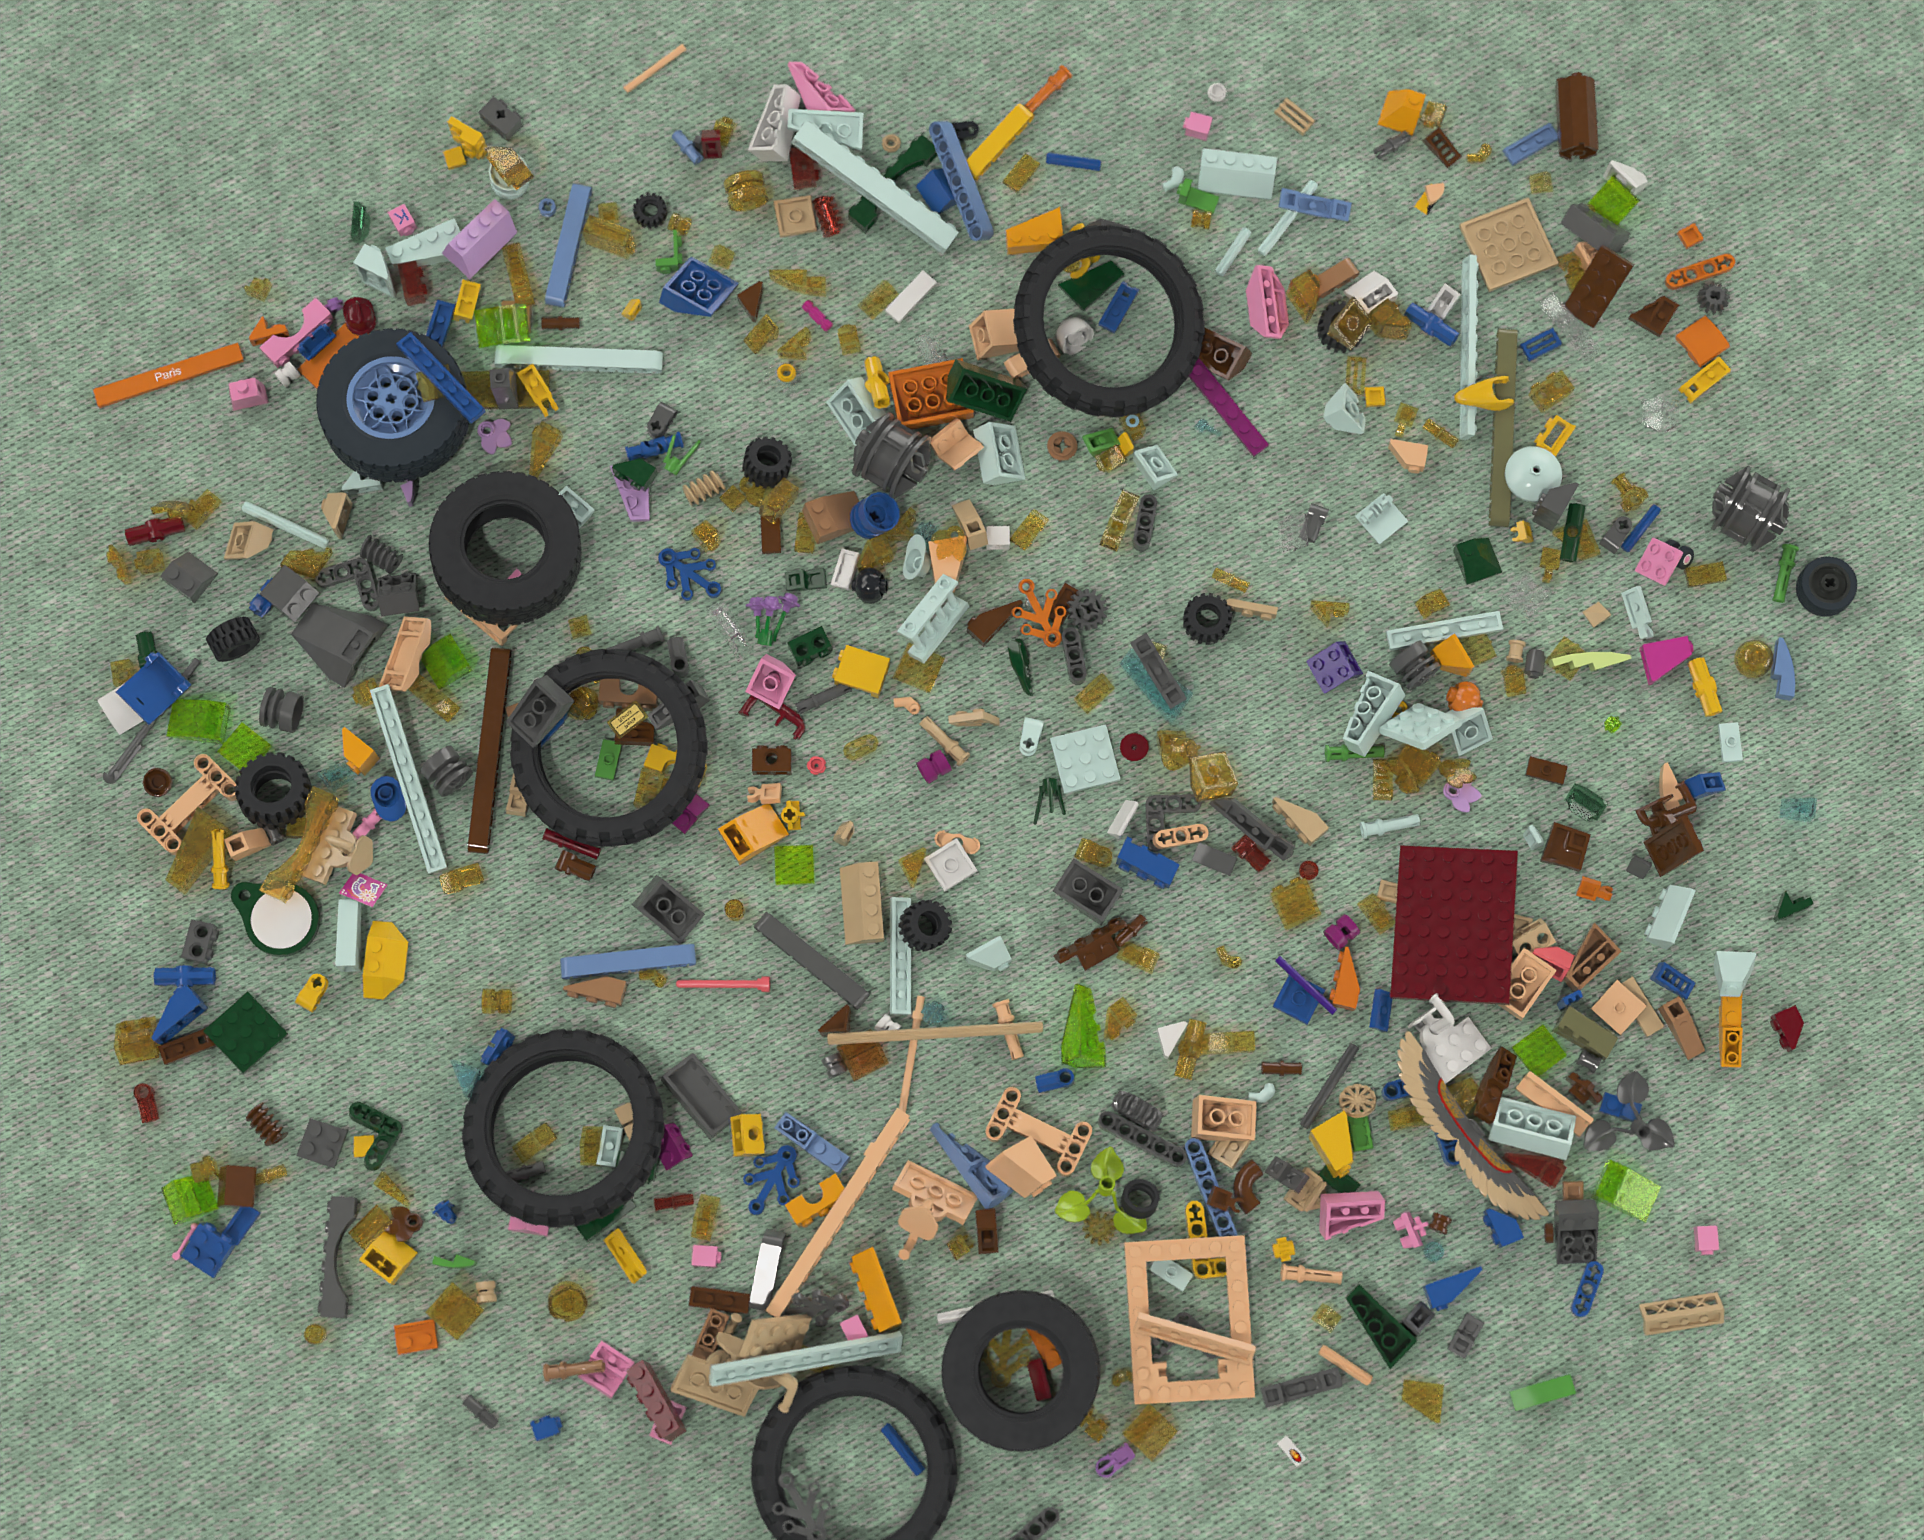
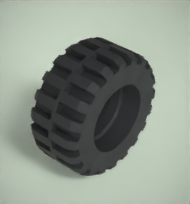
M268 752L266 756L261 754L256 756L257 759L254 761L250 759L246 763L247 767L241 768L239 771L241 776L236 777L235 783L237 786L234 787V791L242 813L252 824L257 823L258 827L263 829L268 826L269 830H275L278 826H280V829H283L289 823L291 825L295 824L298 817L301 819L305 815L304 810H309L311 805L309 801L313 798L312 785L303 765L299 761H295L294 757L291 755L285 757V754L280 752L277 755H274L273 752ZM283 779L291 783L288 794L277 802L266 803L256 798L260 787L270 780Z

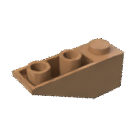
M606 976L563 987V990L567 992L569 997L578 999L579 996L586 997L588 1002L597 1003V1001L605 1002V1006L616 1008V1006H622L628 984L626 981Z
M1680 996L1658 1008L1687 1060L1705 1051L1692 1018Z

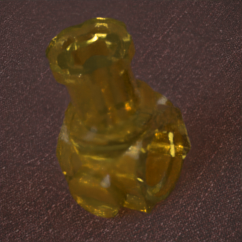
M1623 472L1610 483L1615 485L1621 493L1619 495L1622 499L1620 505L1623 510L1630 512L1631 510L1639 509L1649 495L1644 488L1636 487L1635 484L1631 485L1625 477L1626 474ZM1630 497H1636L1639 503H1633Z

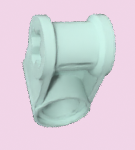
M1025 717L1020 741V752L1023 755L1032 756L1036 752L1044 721ZM1027 742L1031 743L1030 749L1026 748Z

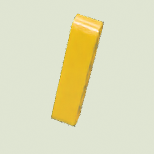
M1021 103L1014 107L966 160L975 181L979 180V176H982L990 168L991 163H994L1004 152V148L1007 149L1016 139L1015 136L1021 134L1028 126L1027 123H1031L1035 115Z

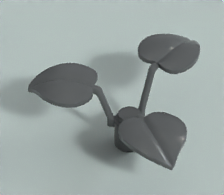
M1633 1071L1623 1077L1617 1087L1618 1100L1622 1104L1630 1103L1637 1117L1631 1123V1129L1611 1128L1609 1122L1596 1120L1586 1130L1583 1144L1586 1150L1602 1151L1610 1148L1617 1139L1613 1131L1629 1133L1630 1135L1635 1134L1640 1138L1642 1145L1648 1150L1655 1151L1674 1147V1137L1669 1125L1659 1118H1653L1647 1124L1642 1120L1634 1106V1102H1643L1649 1093L1648 1083L1638 1071Z

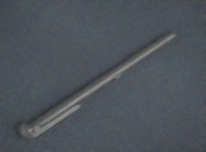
M194 658L182 675L188 680L201 661ZM157 718L150 725L144 724L108 774L103 773V780L106 783L113 784L116 782L142 747L140 745L141 741L153 727Z

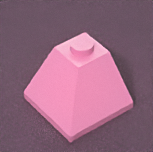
M766 654L760 659L745 692L780 709L796 675L783 662Z

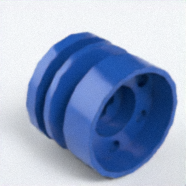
M876 492L853 506L850 512V523L852 529L862 538H878L897 525L900 510L896 501L888 494Z

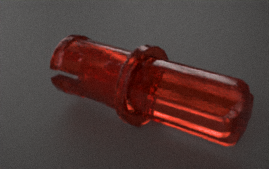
M691 1193L677 1196L671 1194L670 1197L654 1198L655 1211L671 1208L676 1210L677 1207L694 1204V1197Z

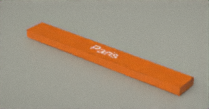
M237 342L95 388L93 392L98 407L102 408L244 362Z

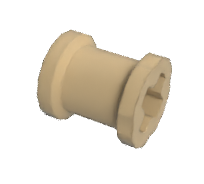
M1509 640L1510 650L1506 660L1522 663L1524 660L1522 658L1523 647L1526 646V643L1521 640Z

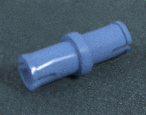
M677 130L672 134V139L679 145L681 152L686 154L694 165L699 164L703 160V156L694 147V143L689 141L681 130Z

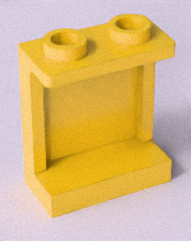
M846 645L845 650L841 649L838 661H840L839 667H835L832 678L835 685L842 684L871 693L872 697L879 699L890 666V658Z

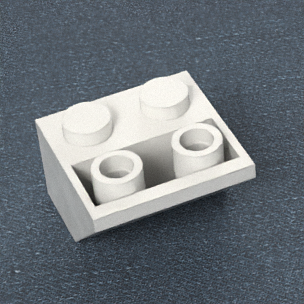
M1375 271L1343 291L1350 302L1354 304L1353 306L1355 308L1358 306L1360 308L1359 312L1364 313L1366 321L1394 303L1398 296V292L1389 280Z

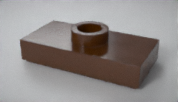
M1530 756L1525 776L1563 785L1568 766Z

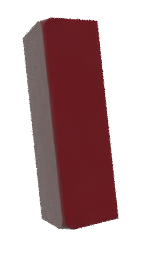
M1038 1358L1027 1362L1036 1401L1051 1398L1052 1395L1042 1359Z

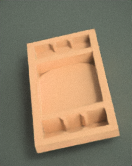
M404 616L379 687L389 684L391 690L406 692L419 675V663L422 659L423 651L430 645V619Z

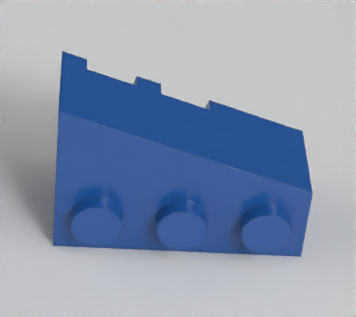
M1127 836L1117 857L1116 864L1119 865L1118 868L1127 873L1129 871L1136 873V877L1146 881L1149 879L1158 888H1169L1180 864L1159 853L1155 854L1147 850L1148 847L1145 845L1140 847L1132 843V838Z

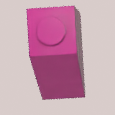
M1688 636L1643 644L1639 650L1648 685L1657 682L1692 655L1693 644L1688 640Z

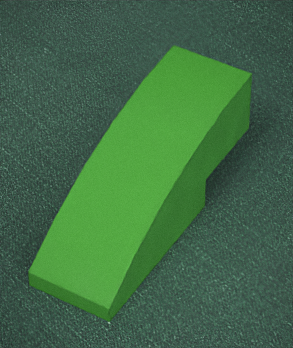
M1568 1374L1510 1391L1509 1393L1514 1409L1518 1411L1576 1394L1571 1375Z

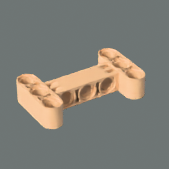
M200 754L194 759L195 768L203 776L160 817L150 809H142L137 815L138 822L170 854L175 856L182 854L185 849L184 842L176 834L219 792L229 801L237 800L235 792L232 795H227V790L230 787L237 786L236 783L206 754ZM203 761H208L209 764L206 768H200ZM222 774L221 780L214 782L215 775ZM147 815H152L151 821L144 823V818ZM165 828L164 835L157 836L158 830ZM177 841L179 843L178 847L171 850V844Z
M1015 1087L1007 1088L986 1128L987 1139L992 1142H998L1003 1137L1006 1129L1026 1138L1032 1136L1036 1143L1061 1154L1057 1165V1171L1061 1176L1068 1177L1072 1175L1091 1137V1125L1087 1122H1079L1072 1134L1069 1135L1016 1109L1021 1099V1093ZM1009 1092H1014L1018 1098L1016 1101L1010 1102L1007 1100L1006 1095ZM1006 1110L1009 1116L1007 1119H1000L998 1112ZM996 1127L1000 1130V1135L992 1137L989 1134V1130ZM1086 1127L1089 1131L1088 1135L1080 1136L1077 1131L1078 1128ZM1072 1144L1079 1146L1080 1152L1078 1154H1072L1069 1151V1147ZM1063 1162L1070 1163L1072 1169L1069 1172L1061 1170L1060 1165Z

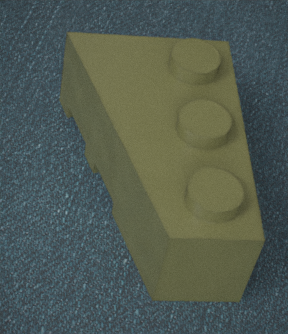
M1568 1006L1562 1012L1552 1032L1587 1050V1052L1596 1057H1601L1603 1061L1608 1058L1618 1040L1614 1036L1615 1033L1613 1031L1602 1028L1594 1020L1587 1018L1571 1006Z

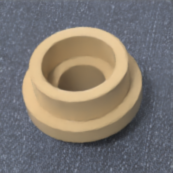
M889 134L883 138L882 147L885 151L893 153L900 148L901 143L898 136ZM892 141L895 145L889 146L888 143Z

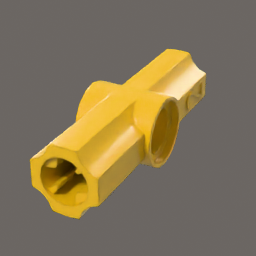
M868 357L864 361L868 377L865 387L872 394L874 407L878 409L887 408L890 405L886 386L890 382L889 377L883 372L879 357Z
M1704 657L1689 661L1687 664L1693 679V690L1697 692L1695 695L1700 699L1705 717L1721 713L1722 708L1716 694L1717 685L1714 678L1710 676Z

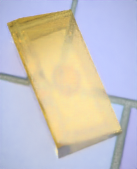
M882 280L857 306L873 320L899 294L887 280Z
M1101 673L1074 698V702L1088 714L1115 688L1107 677Z

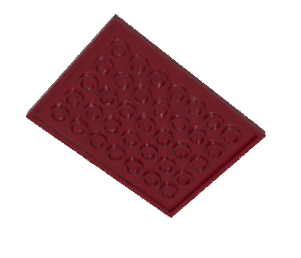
M1400 845L1391 999L1429 1001L1433 995L1438 994L1442 1002L1510 1005L1518 851Z

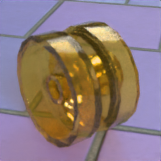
M747 170L730 175L723 181L725 193L728 195L729 209L732 211L743 212L757 209L769 201L767 189L764 188L763 173L760 171Z

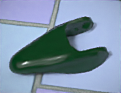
M1016 638L1008 643L1010 663L1023 691L1027 695L1033 696L1031 689L1033 688L1031 685L1032 679H1030L1032 675L1029 674L1031 670L1029 669L1027 648L1022 639Z

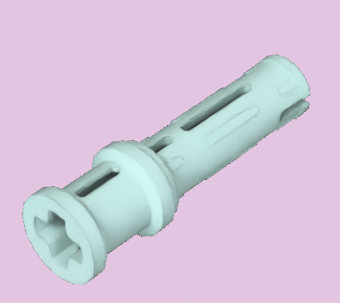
M1418 814L1389 820L1379 818L1368 823L1362 821L1360 822V831L1363 839L1376 834L1381 836L1388 831L1420 826V819Z

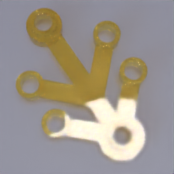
M1012 1329L1003 1332L1001 1347L994 1338L989 1342V1346L999 1358V1365L997 1367L991 1360L990 1353L986 1349L984 1351L987 1352L988 1356L985 1359L981 1358V1361H984L992 1372L991 1382L995 1387H1007L1011 1381V1375L1021 1367L1029 1364V1357L1022 1354L1018 1357L1017 1362L1006 1369L1008 1359L1024 1347L1032 1344L1030 1335H1022L1020 1341L1010 1348ZM1024 1337L1030 1338V1342L1028 1344H1024L1022 1342V1339ZM1021 1357L1027 1358L1026 1364L1020 1363ZM1003 1374L1005 1377L1004 1381L999 1382L997 1376Z

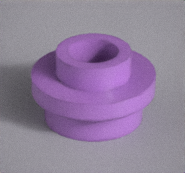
M332 298L325 305L330 313H334L343 309V300Z

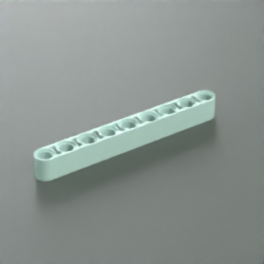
M499 345L495 348L494 366L497 368H502L503 366L510 369H521V367L526 368L534 364L538 370L540 368H543V370H559L561 368L567 371H577V369H580V371L596 372V370H599V372H615V370H618V372L634 373V371H637V373L656 372V374L662 373L663 353L654 350Z

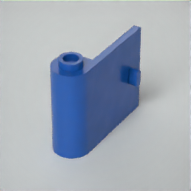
M154 652L150 653L145 658V665L115 692L148 725L192 685L159 652L156 654Z

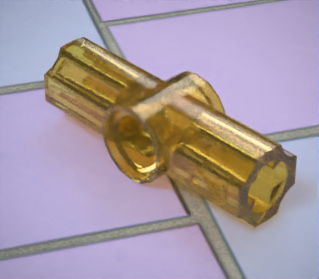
M1189 1018L1184 1040L1178 1045L1180 1055L1174 1076L1192 1080L1196 1061L1203 1053L1201 1042L1207 1023Z

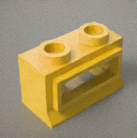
M1558 415L1554 419L1549 418L1544 426L1546 431L1544 434L1539 433L1534 441L1536 443L1535 447L1546 449L1555 457L1576 428L1575 425L1570 424Z

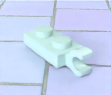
M1636 586L1622 592L1632 629L1638 628L1640 639L1654 637L1652 629L1648 626L1652 620L1641 586Z

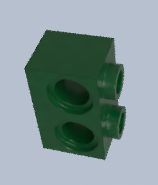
M822 626L787 642L797 666H808L813 663V659L827 657L830 651H832V645ZM821 640L825 644L818 648L814 646V643ZM799 649H806L807 653L804 656H799L797 651Z

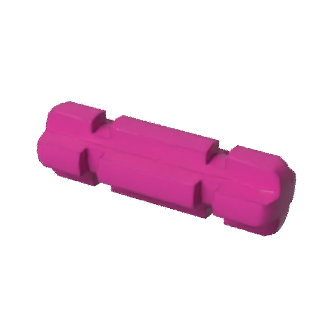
M810 300L805 301L802 304V309L806 313L809 312V316L818 325H821L824 331L830 330L832 322L826 319V316L816 306L814 307Z

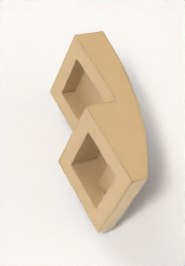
M513 773L506 814L525 817L528 805L517 787Z

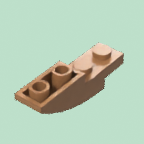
M712 1308L710 1309L691 1356L706 1361L712 1353L717 1351L719 1345L717 1344L716 1336L719 1332L724 1333L730 1316Z

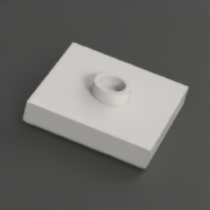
M957 838L924 858L944 892L977 872L976 867Z

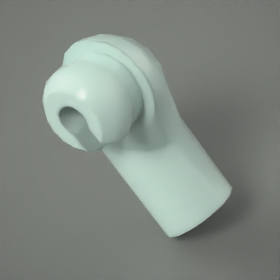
M1174 167L1171 180L1162 183L1165 192L1178 187L1182 183L1184 177L1182 168Z
M1266 1083L1260 1093L1249 1092L1248 1100L1256 1101V1103H1266L1275 1094L1274 1085Z

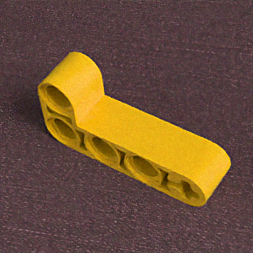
M1191 1201L1185 1208L1188 1238L1207 1237L1203 1205L1198 1201ZM1192 1205H1195V1208L1200 1210L1196 1213V1218H1201V1221L1190 1222V1220L1194 1219L1193 1212H1189ZM1192 1226H1200L1202 1234L1194 1235L1191 1231ZM1225 1258L1191 1259L1193 1275L1201 1280L1225 1277L1226 1272L1220 1273L1216 1268V1265L1220 1262L1226 1264ZM1198 1265L1206 1266V1275H1199L1197 1273Z

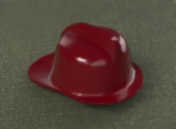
M355 296L349 298L344 303L343 314L348 330L356 335L369 334L376 325V317L371 302L366 298Z

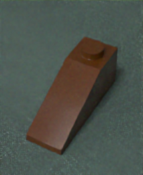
M1018 600L981 613L977 618L975 616L972 617L967 623V633L984 647L1013 617L1011 614L1014 607L1022 608L1023 602Z

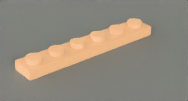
M1140 1312L1134 1326V1332L1250 1365L1256 1346Z

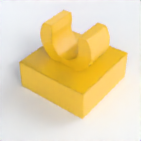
M1522 520L1516 522L1517 527L1510 529L1511 532L1518 531V536L1512 538V541L1534 542L1530 523Z

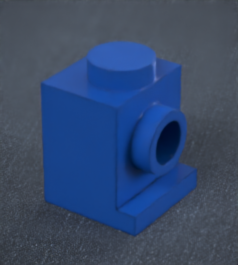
M550 1415L544 1416L539 1419V1423H536L534 1420L530 1421L536 1441L560 1434V1428H563L559 1416L552 1418Z

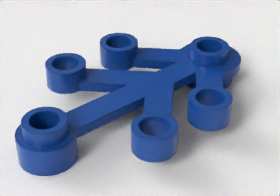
M670 548L663 549L659 553L658 560L666 568V586L669 590H675L678 586L677 580L674 578L673 567L680 571L683 590L681 596L683 600L690 601L693 598L689 578L706 589L709 597L717 598L720 596L722 590L718 582H708L694 572L704 569L713 571L716 568V563L713 559L683 564L679 560L687 558L698 560L701 556L699 549L692 548L689 551L675 552ZM693 551H697L698 556L693 557L691 556V553ZM670 555L672 558L670 561H666L664 559L665 556ZM708 562L714 564L711 568H708L706 565ZM674 581L675 586L670 587L668 583ZM712 588L717 589L715 594L710 592ZM685 592L691 593L690 597L688 598L684 597L683 595Z
M785 1145L779 1148L777 1154L767 1157L757 1156L753 1163L758 1169L763 1168L766 1164L778 1163L772 1170L757 1174L748 1173L743 1177V1181L747 1186H752L755 1182L768 1179L757 1199H753L749 1203L748 1208L753 1215L763 1213L765 1209L763 1203L774 1184H776L778 1192V1203L785 1206L790 1201L781 1176L785 1166L789 1176V1187L794 1189L799 1186L800 1181L796 1177L793 1166L797 1157L793 1147ZM784 1152L790 1153V1157L788 1159H785L783 1157ZM758 1159L763 1160V1164L761 1166L756 1165V1161ZM748 1176L753 1177V1181L751 1183L746 1182V1178ZM791 1179L797 1180L795 1186L790 1185ZM786 1196L787 1201L785 1203H781L780 1197ZM753 1204H760L759 1210H754Z

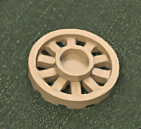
M1349 1085L1341 1092L1339 1105L1341 1110H1345L1348 1116L1362 1118L1374 1111L1376 1096L1374 1091L1366 1085Z

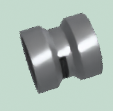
M840 1053L832 1054L821 1060L823 1066L828 1070L827 1075L829 1079L847 1072L845 1066L841 1063Z

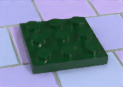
M248 991L203 1030V1033L243 1075L288 1035Z

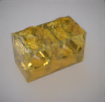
M1562 370L1558 373L1554 371L1546 377L1544 382L1540 383L1539 381L1531 386L1528 396L1538 410L1543 413L1571 395L1575 387ZM1554 383H1560L1562 388H1556ZM1538 393H1545L1547 398H1541Z
M642 767L633 803L634 808L645 806L647 803L644 802V799L647 796L655 798L668 781V778H665V772ZM657 777L659 782L656 785H650V778Z

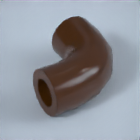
M1252 1159L1238 1171L1233 1183L1234 1197L1244 1200V1203L1237 1202L1245 1215L1261 1203L1253 1193V1184L1264 1173Z

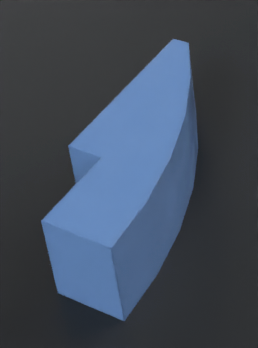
M1779 637L1775 641L1770 678L1778 680L1775 698L1791 701L1795 695L1794 667L1788 647L1784 639Z

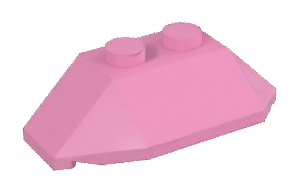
M1256 265L1246 288L1250 326L1263 337L1280 339L1289 326L1285 290L1279 278L1274 274L1272 267Z

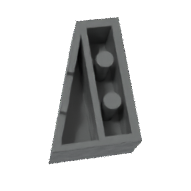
M1583 203L1571 204L1560 223L1596 250H1599L1604 245L1615 253H1619L1631 235L1630 232L1590 210Z

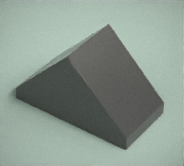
M1420 1301L1400 1324L1411 1335L1416 1337L1432 1320L1435 1314Z

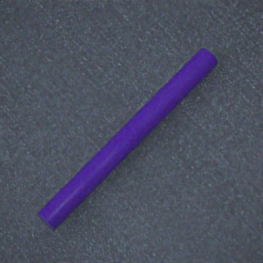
M1281 956L1275 960L1283 970L1331 1015L1338 1010Z

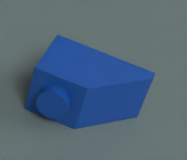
M1720 772L1698 774L1684 780L1694 800L1726 791Z

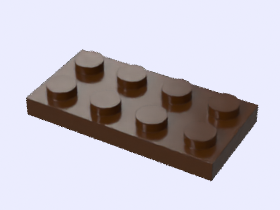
M1602 245L1562 309L1594 329L1635 264Z

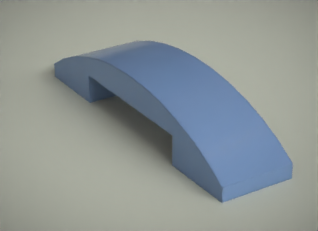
M1281 188L1278 207L1322 218L1349 221L1351 202L1337 199L1331 200Z

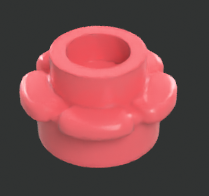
M813 756L807 763V769L810 770L811 774L818 775L825 771L826 762L822 757Z

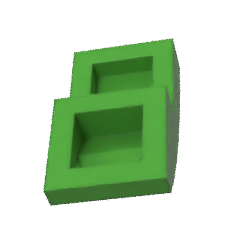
M456 1255L453 1262L434 1256L432 1264L445 1268L463 1269L474 1267L477 1262Z

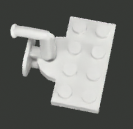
M1435 994L1429 1000V1003H1432L1434 1007L1416 1018L1407 1027L1410 1029L1415 1026L1420 1032L1422 1048L1446 1084L1492 1048L1469 1017L1453 1026L1455 1024L1453 1015L1438 997L1439 995ZM1438 1010L1442 1018L1434 1019L1431 1013Z

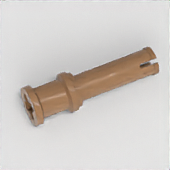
M604 1359L572 1364L560 1362V1364L543 1365V1376L546 1382L558 1378L566 1380L569 1376L605 1372Z

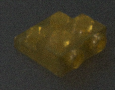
M1296 877L1290 880V885L1283 887L1282 884L1272 889L1273 892L1269 895L1285 931L1321 915L1306 878Z

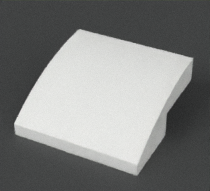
M121 686L97 700L119 735L144 721L115 693Z

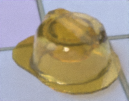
M1179 735L1167 741L1161 752L1163 765L1168 770L1174 771L1193 763L1197 759L1198 749L1201 748V745H1197L1193 739L1187 738L1184 735Z

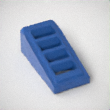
M1665 962L1658 963L1650 977V980L1685 1000L1689 997L1696 984ZM1672 974L1670 982H1667L1669 975ZM1677 978H1679L1680 981L1678 982L1677 986H1673ZM1686 982L1687 985L1682 992L1680 989L1683 983Z

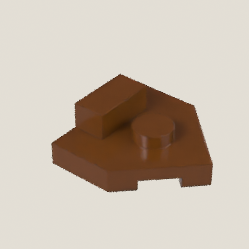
M1575 1072L1569 1074L1565 1079L1572 1085L1568 1093L1582 1105L1589 1100L1596 1106L1603 1099L1599 1092H1594V1085L1591 1081L1580 1080V1076Z

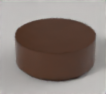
M1553 1223L1544 1224V1240L1546 1243H1553Z

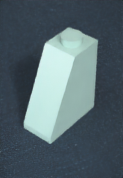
M1716 951L1714 971L1720 996L1740 997L1753 971L1756 953Z

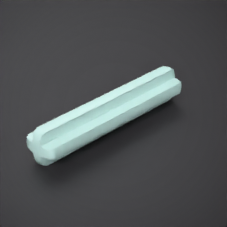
M1245 227L1241 229L1215 269L1217 275L1221 277L1225 275L1251 235L1249 229Z

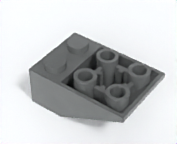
M1595 1199L1555 1201L1554 1226L1557 1264L1597 1262L1599 1211Z

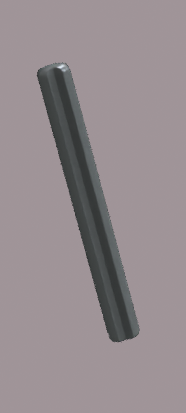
M1351 1043L1347 1047L1301 1120L1300 1125L1309 1129L1358 1052L1359 1048L1355 1044Z

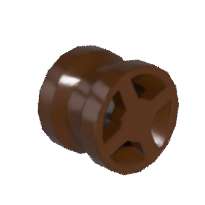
M1434 1212L1432 1215L1433 1221L1429 1223L1428 1228L1447 1235V1227L1451 1224L1452 1219Z

